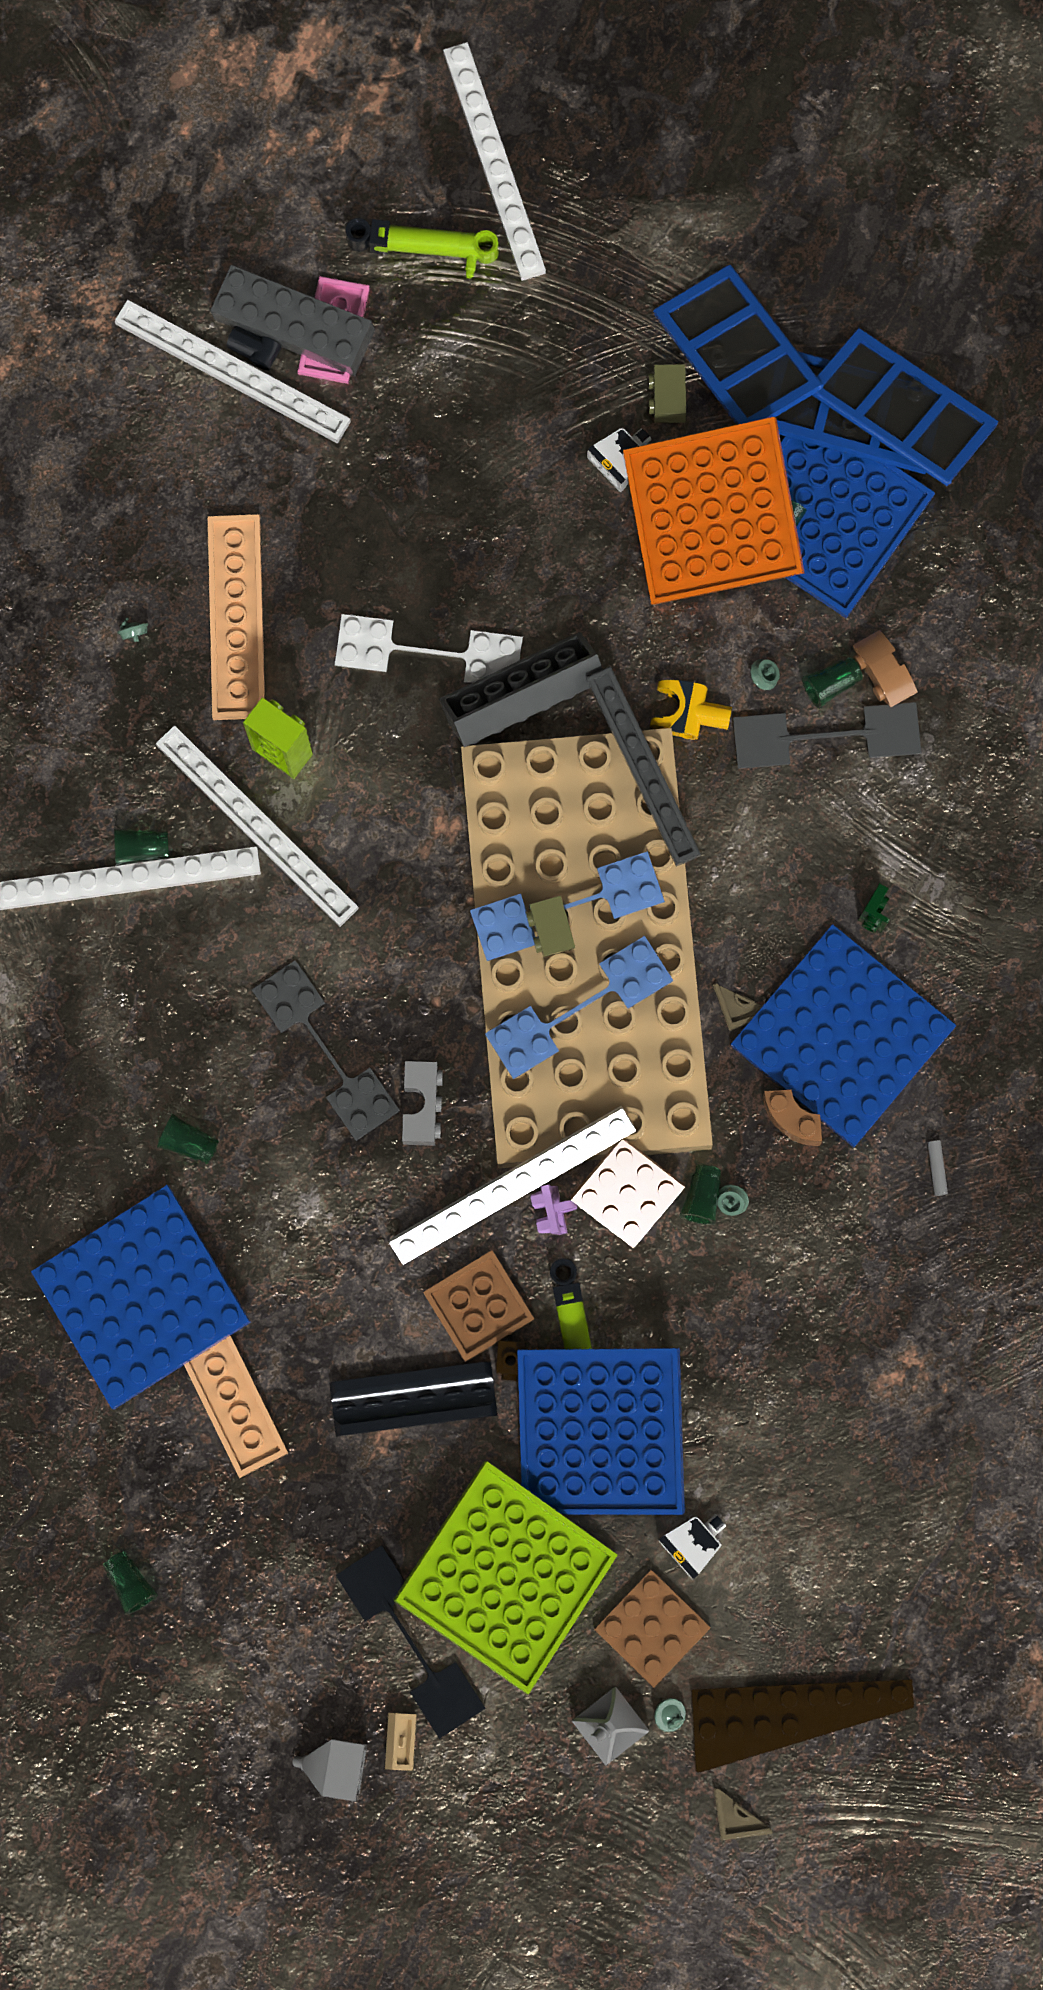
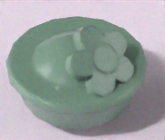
M126 617L120 626V630L117 631L122 640L133 638L134 642L139 641L138 636L148 633V623H127L129 618Z
M759 659L751 666V678L758 688L770 690L776 686L780 673L773 661Z
M725 1185L716 1194L717 1206L726 1215H739L748 1207V1195L739 1186Z
M668 1698L657 1704L654 1711V1719L659 1729L664 1732H673L679 1729L685 1721L686 1711L681 1701L676 1698Z

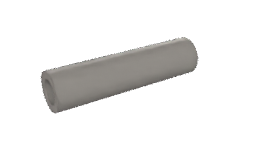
M930 1141L927 1143L934 1195H946L948 1190L941 1141Z

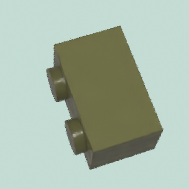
M685 364L654 365V374H649V389H654V398H649V414H654V423H684L686 420Z
M561 896L529 904L530 911L525 913L529 927H535L537 937H533V942L537 953L542 952L544 958L575 948Z

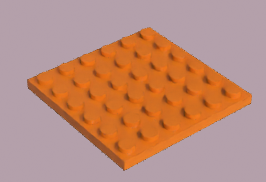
M776 417L623 450L651 605L805 573Z

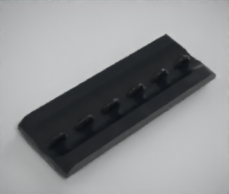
M491 1362L330 1382L336 1437L498 1416Z

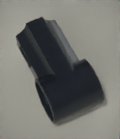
M238 326L231 331L226 344L227 348L249 358L254 365L266 371L271 369L282 349L281 345L275 340L266 336L260 338Z

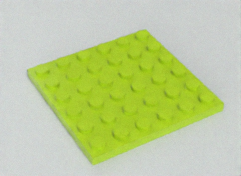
M484 1461L393 1601L522 1692L529 1694L618 1555L492 1464Z

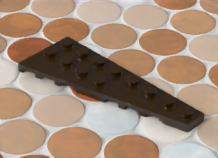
M912 1680L692 1689L696 1773L708 1771L914 1708Z

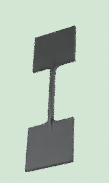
M916 702L896 704L892 707L889 705L865 706V727L862 730L794 736L790 735L787 731L785 713L733 717L738 769L790 765L789 745L796 740L861 735L867 740L869 758L921 754Z
M296 960L252 989V992L281 1033L296 1023L305 1024L343 1078V1085L327 1096L326 1099L356 1141L400 1112L371 1068H368L355 1078L347 1077L308 1022V1017L313 1011L324 1005L325 1002Z

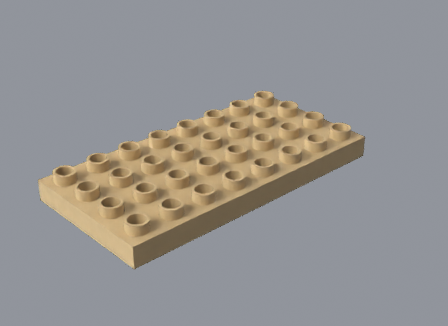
M672 728L642 730L679 808ZM613 734L462 746L475 908L521 894L527 911H530L529 904L561 896L563 905L599 894L602 891L603 886L597 868L647 851L665 901L664 903L616 919L613 918L609 903L604 898H598L565 909L575 948L544 958L542 952L537 953L535 946H531L487 961L478 936L486 1033L529 1006L532 1007L541 1022L550 1023L598 994L609 985V979L599 963L643 936L647 938L673 979V982L627 1009L616 992L610 991L551 1027L549 1035L559 1052L515 1079L511 1077L486 1037L498 1168L516 1167L620 1106L623 1107L636 1130L624 1138L646 1155L711 1150L713 1143L685 863L677 867L675 866ZM533 926L532 928H533L535 937H537V934H536V931H535V927ZM614 1144L584 1161L603 1159Z

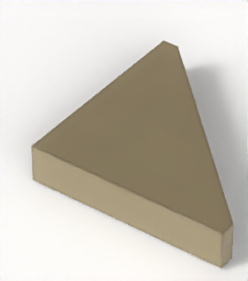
M717 983L713 984L729 1031L746 1026L763 1007L739 993H734Z
M714 1788L721 1841L772 1834V1829L719 1788Z

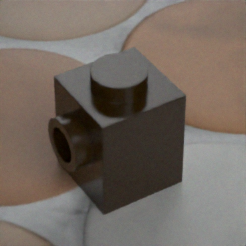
M498 1341L496 1376H501L502 1381L517 1382L518 1350L526 1349V1343Z

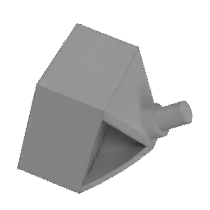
M616 1686L572 1720L605 1766L649 1732L648 1728Z
M332 1739L309 1755L303 1757L295 1756L293 1765L305 1772L322 1796L357 1801L359 1800L367 1744Z

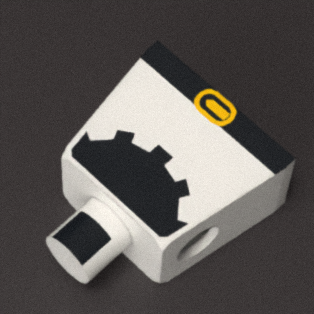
M621 428L587 449V458L621 493L629 484L623 450L644 446L651 441V437L642 428L632 437L625 429Z
M716 1514L705 1524L695 1516L661 1537L658 1541L687 1575L694 1580L722 1546L715 1536L726 1525Z

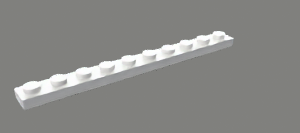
M468 42L444 49V56L521 281L546 274L543 260Z
M129 300L126 301L115 319L117 326L336 443L340 441L350 424V418Z
M175 725L156 742L157 747L339 927L359 909Z
M250 847L0 882V910L260 875L258 848Z
M620 1106L389 1239V1244L404 1265L636 1131L623 1107Z

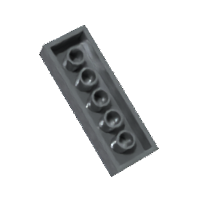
M233 265L230 266L210 310L217 322L232 328L238 326L260 338L262 336L269 337L279 343L282 348L305 355L307 358L342 372H347L354 377L375 332L372 321Z
M579 632L440 698L439 701L449 725L462 745L466 747L478 743L489 735L500 733L510 725L523 722L531 715L548 710L553 705L563 700L571 699L576 694L590 689L586 677L603 670L597 653L582 633Z

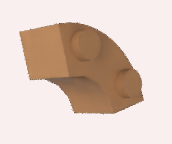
M880 630L853 645L856 653L853 657L858 668L860 670L864 669L875 686L873 687V692L879 701L883 700L892 707L918 692L905 664L900 666L893 655V652L896 651Z
M791 1090L764 1091L763 1102L765 1110L774 1126L795 1142L810 1146L821 1145L820 1114L808 1113L801 1109L795 1102Z

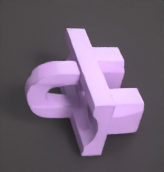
M541 1186V1191L531 1195L534 1209L546 1208L547 1217L537 1219L536 1221L538 1232L557 1235L568 1233L563 1213L576 1210L577 1205L571 1200L561 1202L558 1186Z

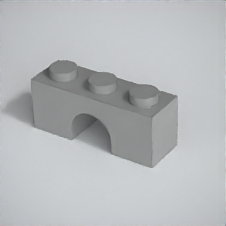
M405 1061V1092L419 1093L425 1099V1105L416 1114H403V1145L435 1146L436 1139H441V1123L436 1122V1113L442 1112V1096H437V1086H442L443 1070H438L437 1062Z

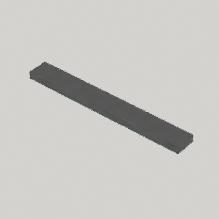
M611 666L586 677L675 866H680L701 855Z

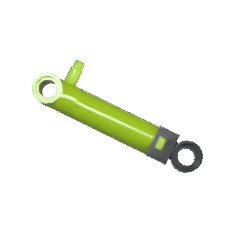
M362 218L350 220L345 228L347 244L352 250L357 252L365 251L370 247V252L388 255L389 251L467 258L465 267L467 278L474 277L476 261L490 264L497 259L499 254L498 238L496 234L488 230L470 233L391 225L390 221L372 219L370 228L369 223ZM356 232H363L365 234L361 238L353 237V234ZM483 244H489L492 246V248L489 250H482L480 246Z
M558 1259L550 1268V1278L557 1286L553 1287V1294L564 1349H592L580 1283H574L577 1278L576 1266L571 1260ZM567 1267L571 1271V1276L566 1280H561L556 1276L557 1269Z

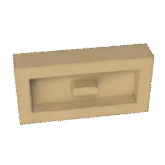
M388 1713L385 1769L413 1771L416 1714Z

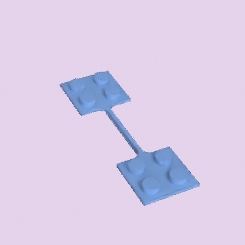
M648 851L597 868L603 886L602 891L599 894L566 904L564 909L598 898H604L609 903L613 918L616 919L664 903L665 901ZM521 894L470 910L487 961L534 946L533 937H535L533 928L529 927L525 913L527 910Z
M645 936L599 963L609 979V985L606 989L550 1023L541 1022L532 1007L529 1006L485 1033L513 1079L559 1052L549 1035L550 1028L610 991L616 992L627 1009L673 982L672 977Z

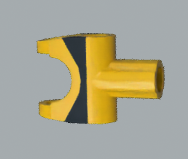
M662 680L658 682L657 690L673 698L678 703L679 708L671 716L651 718L650 727L652 729L672 728L673 737L689 740L698 739L701 725L728 730L732 707L705 702L708 690L705 685L682 680Z

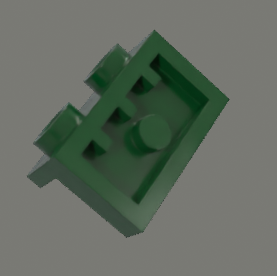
M880 883L858 921L862 922V927L872 933H876V931L882 933L890 921L888 917L880 914L889 900V897L885 896L889 888Z

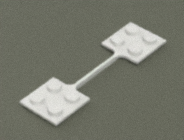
M342 614L335 666L387 672L390 652L401 650L463 658L466 662L464 682L473 683L520 661L523 637L471 630L469 647L464 653L396 645L392 642L393 620Z

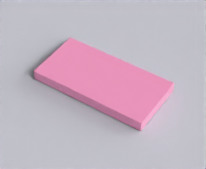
M319 276L315 299L364 317L370 286ZM301 355L298 368L299 375L349 384V373L342 372L307 358L305 355Z

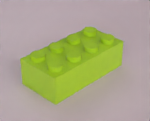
M262 697L243 722L251 748L281 771L295 779L313 755L307 730L304 727L305 723L294 714L290 717L282 712L284 708L276 701L271 699L268 702Z

